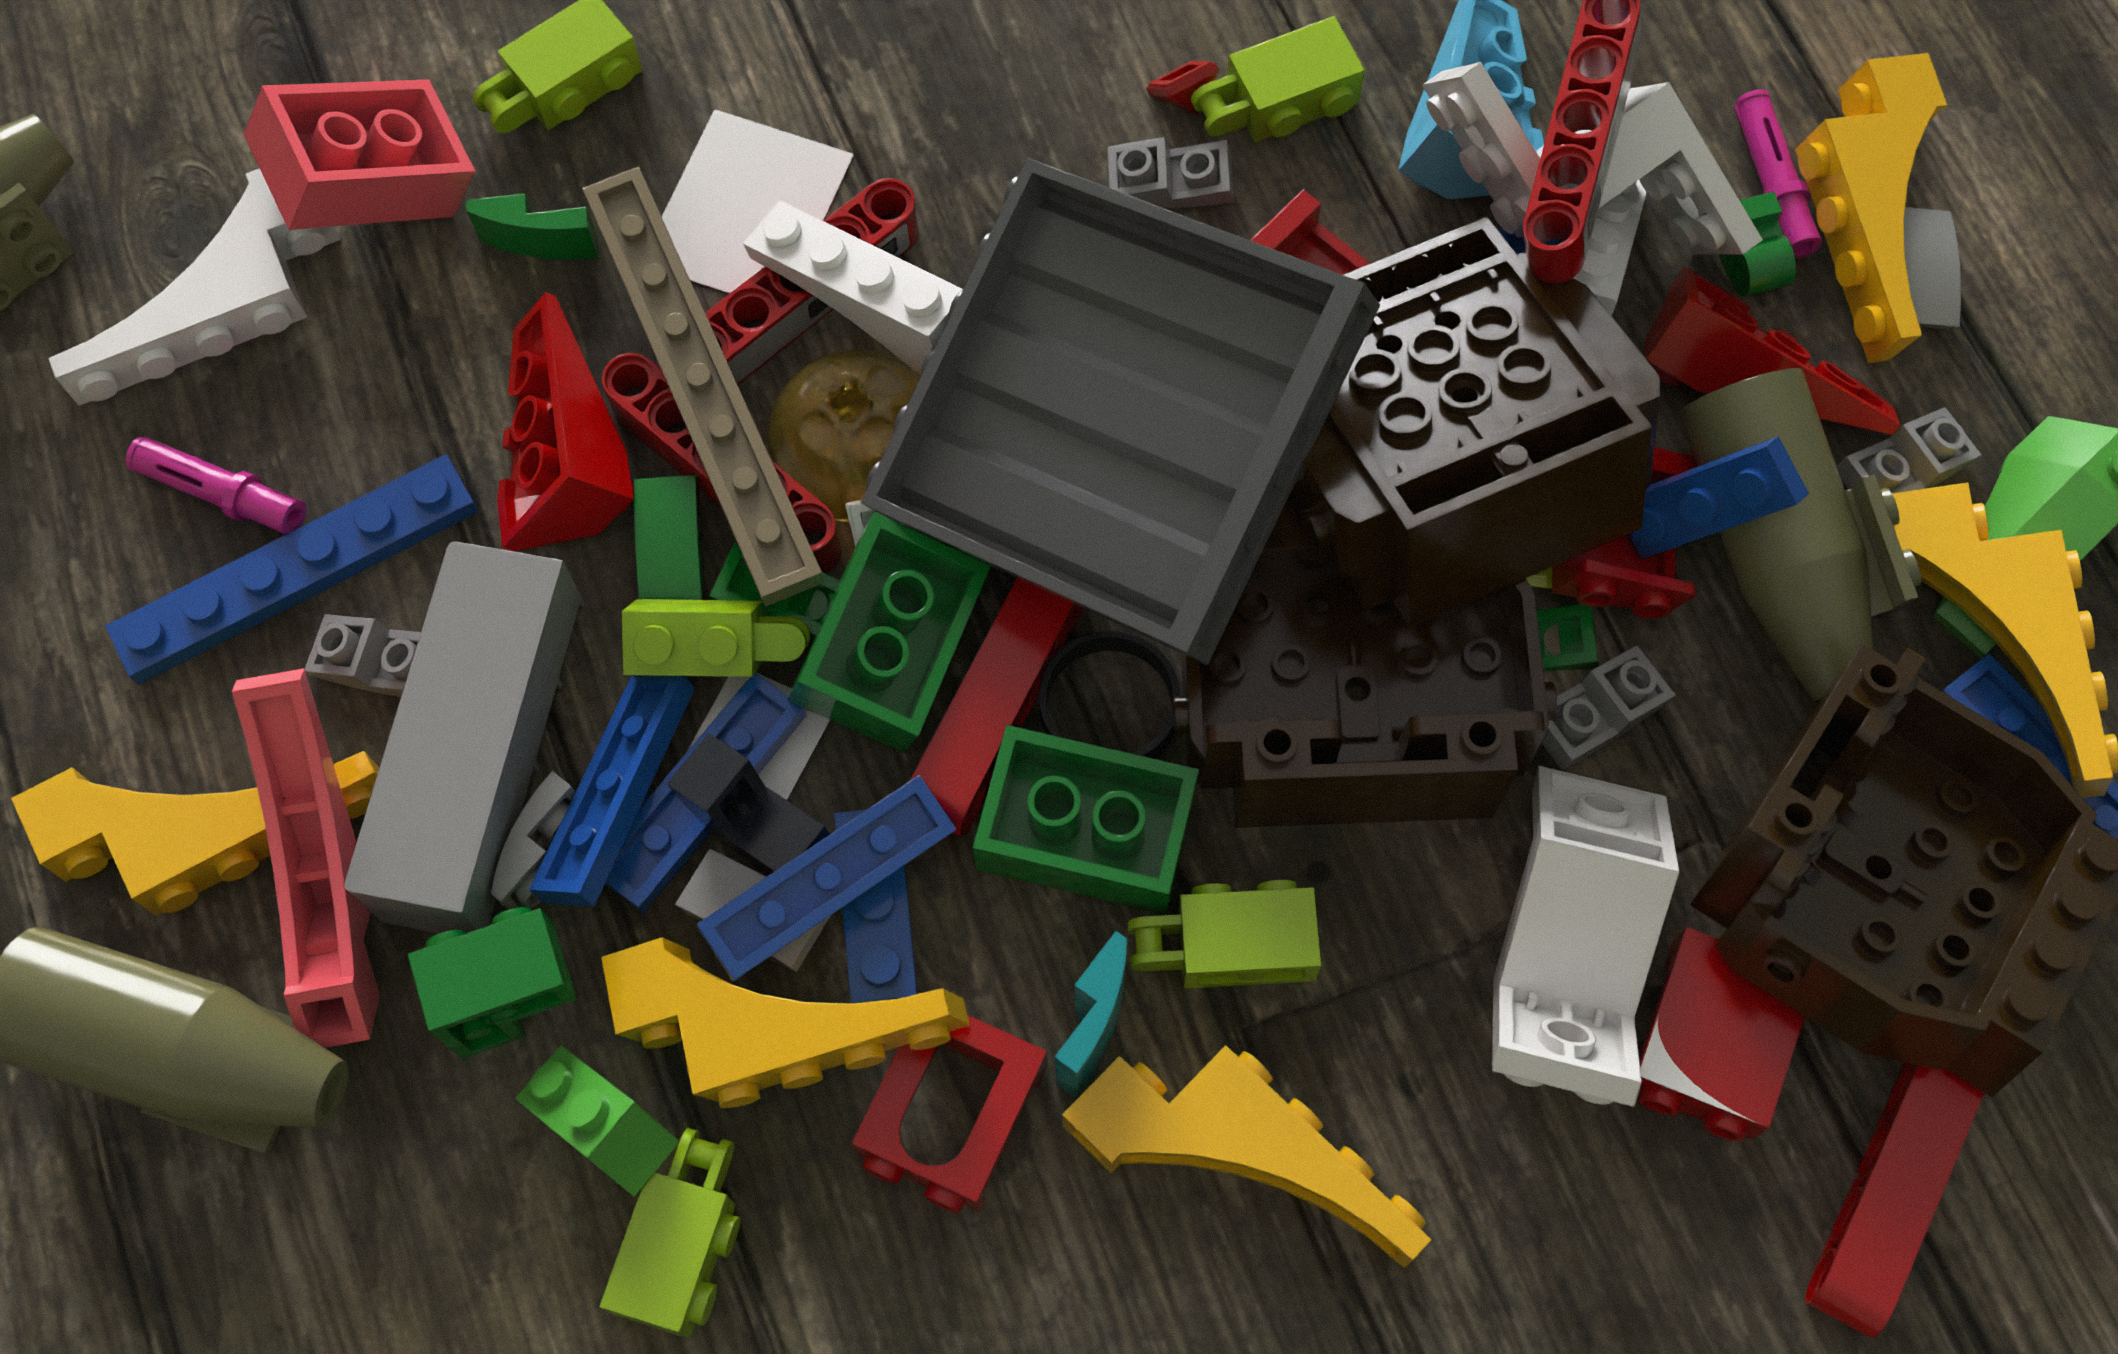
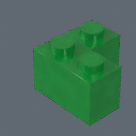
M529 907L513 908L496 915L492 919V925L469 933H466L464 930H451L437 934L426 941V948L408 954L428 1031L462 1059L526 1037L521 1019L577 1000L556 927L541 908L533 911Z

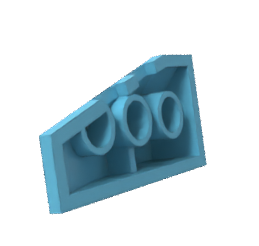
M1458 0L1428 80L1441 71L1481 62L1535 151L1544 146L1542 131L1532 127L1529 113L1536 104L1533 89L1524 87L1520 68L1527 60L1517 9L1502 0ZM1424 89L1406 135L1398 172L1409 177L1415 184L1428 188L1447 200L1490 195L1483 182H1475L1463 168L1459 160V153L1462 149L1450 130L1445 132L1433 120L1426 105L1430 97Z

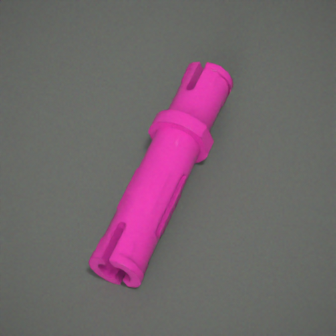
M1761 89L1747 92L1737 99L1734 111L1738 117L1751 159L1754 162L1764 190L1763 193L1775 192L1782 210L1778 223L1782 233L1788 238L1792 246L1795 259L1807 257L1815 253L1820 248L1819 244H1822L1821 236L1808 205V202L1811 200L1809 186L1805 181L1799 180L1768 91Z
M145 436L144 438L138 437L133 440L126 453L125 463L129 470L222 508L224 515L237 521L250 519L285 535L300 528L306 515V503L262 485L260 478L246 471L235 474L206 462L199 457L189 455Z

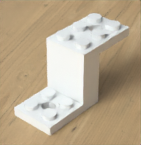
M1481 62L1441 71L1422 85L1430 97L1426 102L1428 111L1442 130L1445 132L1450 130L1462 149L1459 153V160L1463 168L1475 182H1483L1494 202L1490 205V208L1498 224L1507 233H1514L1516 237H1524L1523 221L1544 146L1535 151ZM1667 82L1629 89L1599 208L1640 180L1645 191L1656 201H1661L1672 219L1668 226L1676 242L1683 249L1691 251L1692 254H1744L1760 243L1763 239L1671 84ZM1580 130L1575 133L1584 134L1591 132V130ZM1566 184L1559 188L1572 189L1579 185Z
M1538 766L1532 787L1533 840L1493 978L1492 1071L1503 1073L1513 1082L1524 1086L1537 1087L1546 1084L1574 1091L1580 1098L1591 1103L1605 1105L1617 1102L1634 1107L1642 1082L1634 1017L1679 874L1666 796Z

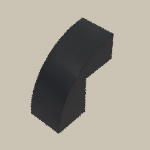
M710 733L707 734L667 783L679 800L706 827L766 877L830 835L823 824L766 787L749 759Z

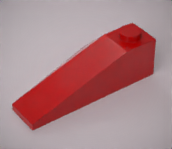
M1684 266L1681 269L1644 342L1645 358L1650 362V365L1658 373L1662 381L1674 387H1679L1683 382L1699 392L1709 394L1751 377L1783 369L1800 368L1803 370L1820 419L1893 435L1899 428L1898 416L1894 405L1831 362L1822 360L1817 367L1809 362L1811 358L1810 353L1797 342L1798 339L1783 328L1778 331L1770 329L1768 333L1759 327L1758 322L1748 314L1752 308L1751 306L1690 268Z
M545 292L513 331L508 394L518 398L512 424L504 430L502 448L513 452L510 479L505 478L499 481L497 505L502 549L514 552L598 535L619 514L625 512L634 499V484L630 477L625 446L556 296Z

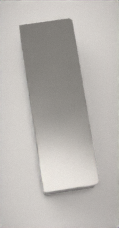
M457 541L451 542L447 546L344 882L345 889L380 922L434 933H443L451 930H464L466 933L489 926L496 899L491 894L495 871L510 831L522 811L532 772L539 771L540 766L536 762V757L555 690H561L563 686L559 676L578 609L584 610L585 602L563 560Z

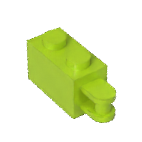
M578 0L498 50L497 52L504 70L481 84L475 90L472 100L481 112H489L491 115L490 124L498 133L511 132L535 116L549 131L561 122L577 117L586 106L610 91L624 87L643 69L633 36L602 0Z
M1332 16L1230 54L1227 76L1198 88L1193 93L1191 102L1196 111L1205 114L1207 119L1204 122V127L1209 136L1218 137L1246 127L1254 143L1272 136H1287L1295 132L1303 124L1325 116L1330 118L1337 117L1349 111L1354 105L1359 104L1365 69L1336 17ZM1233 102L1232 105L1226 106L1227 103Z
M636 599L622 611L623 675L752 677L763 661L789 662L800 657L810 642L811 632L807 623L795 616H762V601Z
M1291 880L1267 881L1259 884L1257 891L1231 892V886L1226 884L1199 885L1192 888V894L1180 895L1178 915L1145 916L1128 921V933L1135 935L1136 954L1130 957L1131 969L1135 971L1182 970L1184 989L1316 981L1321 968L1314 887L1297 888V883ZM1180 934L1181 950L1163 951L1162 935Z
M687 1128L684 1131L668 1175L654 1173L641 1189L600 1303V1308L613 1315L689 1339L695 1324L701 1326L706 1324L717 1294V1285L709 1282L718 1256L726 1258L729 1256L740 1227V1217L733 1215L736 1204L726 1194L720 1193L734 1151L733 1141L722 1139L719 1144L699 1139V1131ZM691 1165L708 1170L703 1187L685 1182Z

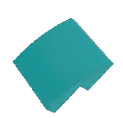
M1115 931L1075 984V1016L1081 1019L1082 1022L1055 1056L1056 1084L1076 1099L1084 1092L1102 1062L1113 1037L1120 1014L1124 994L1127 938Z

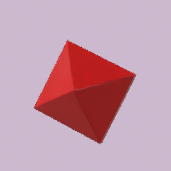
M1190 61L1148 83L1149 86L1146 87V90L1151 97L1198 115L1199 111L1195 110L1191 97L1198 88L1214 81L1219 69L1217 64L1211 61Z

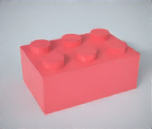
M429 79L263 85L243 134L288 230L454 217L476 172Z

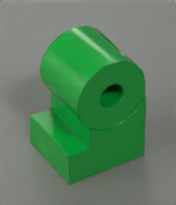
M1775 192L1739 200L1763 240L1744 254H1718L1727 277L1729 276L1735 291L1741 297H1747L1790 286L1794 282L1796 273L1795 256L1788 238L1782 233L1778 223L1782 210Z

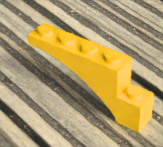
M1929 53L1868 59L1837 90L1845 117L1825 119L1795 148L1800 173L1809 186L1811 198L1816 209L1817 223L1827 241L1835 265V275L1838 283L1843 288L1854 320V331L1857 338L1861 341L1868 364L1889 361L1922 336L1911 298L1905 262L1904 212L1907 184L1916 149L1928 122L1947 106Z
M1968 482L1892 493L1900 518L1899 524L1893 527L1901 549L1909 548L1914 554L1919 566L1921 581L1963 610L1998 644L2024 676L2051 723L2064 753L2073 788L2082 798L2104 796L2113 779L2112 774L2118 773V742L2115 734L2104 735L2099 711L2107 710L2108 696L2102 672H2091L2087 650L2094 649L2095 634L2090 612L2088 610L2078 611L2074 589L2082 587V570L2077 551H2066L2062 530L1988 540V521L1984 504H1972Z
M362 751L333 764L350 819L366 814L379 771V767L365 751ZM71 767L11 798L40 865L67 882L70 879H82L98 873L106 867L108 860L113 858L131 899L155 916L160 913L176 912L190 906L197 900L198 893L221 881H235L251 874L258 867L259 861L270 856L257 787L235 792L194 795L143 793L92 783Z
M663 937L601 957L615 1034L640 1042L643 1048L646 1049L667 1047L682 1040L692 1094L717 1101L721 1108H733L753 1103L760 1099L759 1090L782 1083L784 1089H795L815 1084L823 1079V1070L845 1064L846 1068L851 1070L880 1064L887 1059L885 1051L909 1044L912 1050L936 1047L950 1041L949 1031L970 1025L964 999L944 988L899 999L853 1004L802 1002L763 995L732 985L693 963L688 948Z
M1225 1045L1170 1103L1162 1097L1168 1090L1154 1072L1141 1062H1138L1132 1068L1119 1056L1062 1114L1063 1127L1111 1174L1120 1164L1184 1165L1236 1174L1282 1189L1326 1210L1369 1238L1403 1268L1408 1266L1432 1240L1421 1230L1426 1225L1421 1214L1399 1195L1395 1194L1389 1200L1369 1181L1374 1176V1172L1357 1153L1346 1146H1343L1340 1151L1336 1150L1318 1133L1323 1128L1319 1118L1301 1101L1293 1098L1287 1103L1268 1085L1273 1080L1269 1071L1246 1051L1237 1056Z

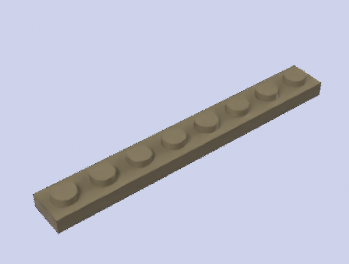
M639 166L582 188L586 201L764 606H769L824 583L821 569Z

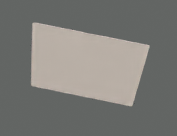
M714 110L662 215V219L690 281L731 293L765 267L750 259L743 242L779 201H783L823 221L853 158V154L719 110Z

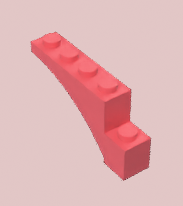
M305 668L236 680L232 689V695L244 732L266 827L281 927L286 984L284 998L293 1026L296 1030L324 1048L370 1040L380 1000L379 989L364 943L371 912L352 896L344 886L357 841Z

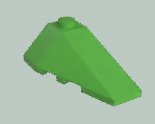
M2048 416L2005 458L1989 499L1984 504L1988 521V540L2062 530L2066 551L2076 550L2080 561L2083 560L2118 525V428ZM1941 596L1933 617L1982 659L1997 643L1963 610L1944 596Z

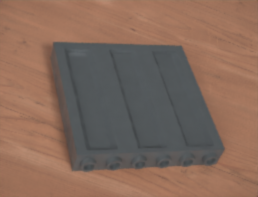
M1027 157L1019 175L1012 179L1006 189L1004 206L992 231L983 238L979 245L976 256L977 262L964 289L957 293L951 303L949 320L937 345L928 352L923 361L922 376L909 403L899 411L896 417L894 434L881 461L873 466L868 475L866 492L861 504L882 516L1208 665L1303 468V461L1316 441L1380 304L1363 282Z

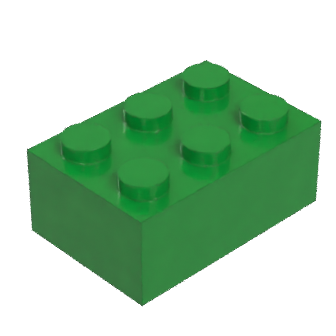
M874 512L859 537L787 700L904 753L920 734L991 566Z
M1006 725L973 845L976 870L1167 915L1196 795L1199 769Z

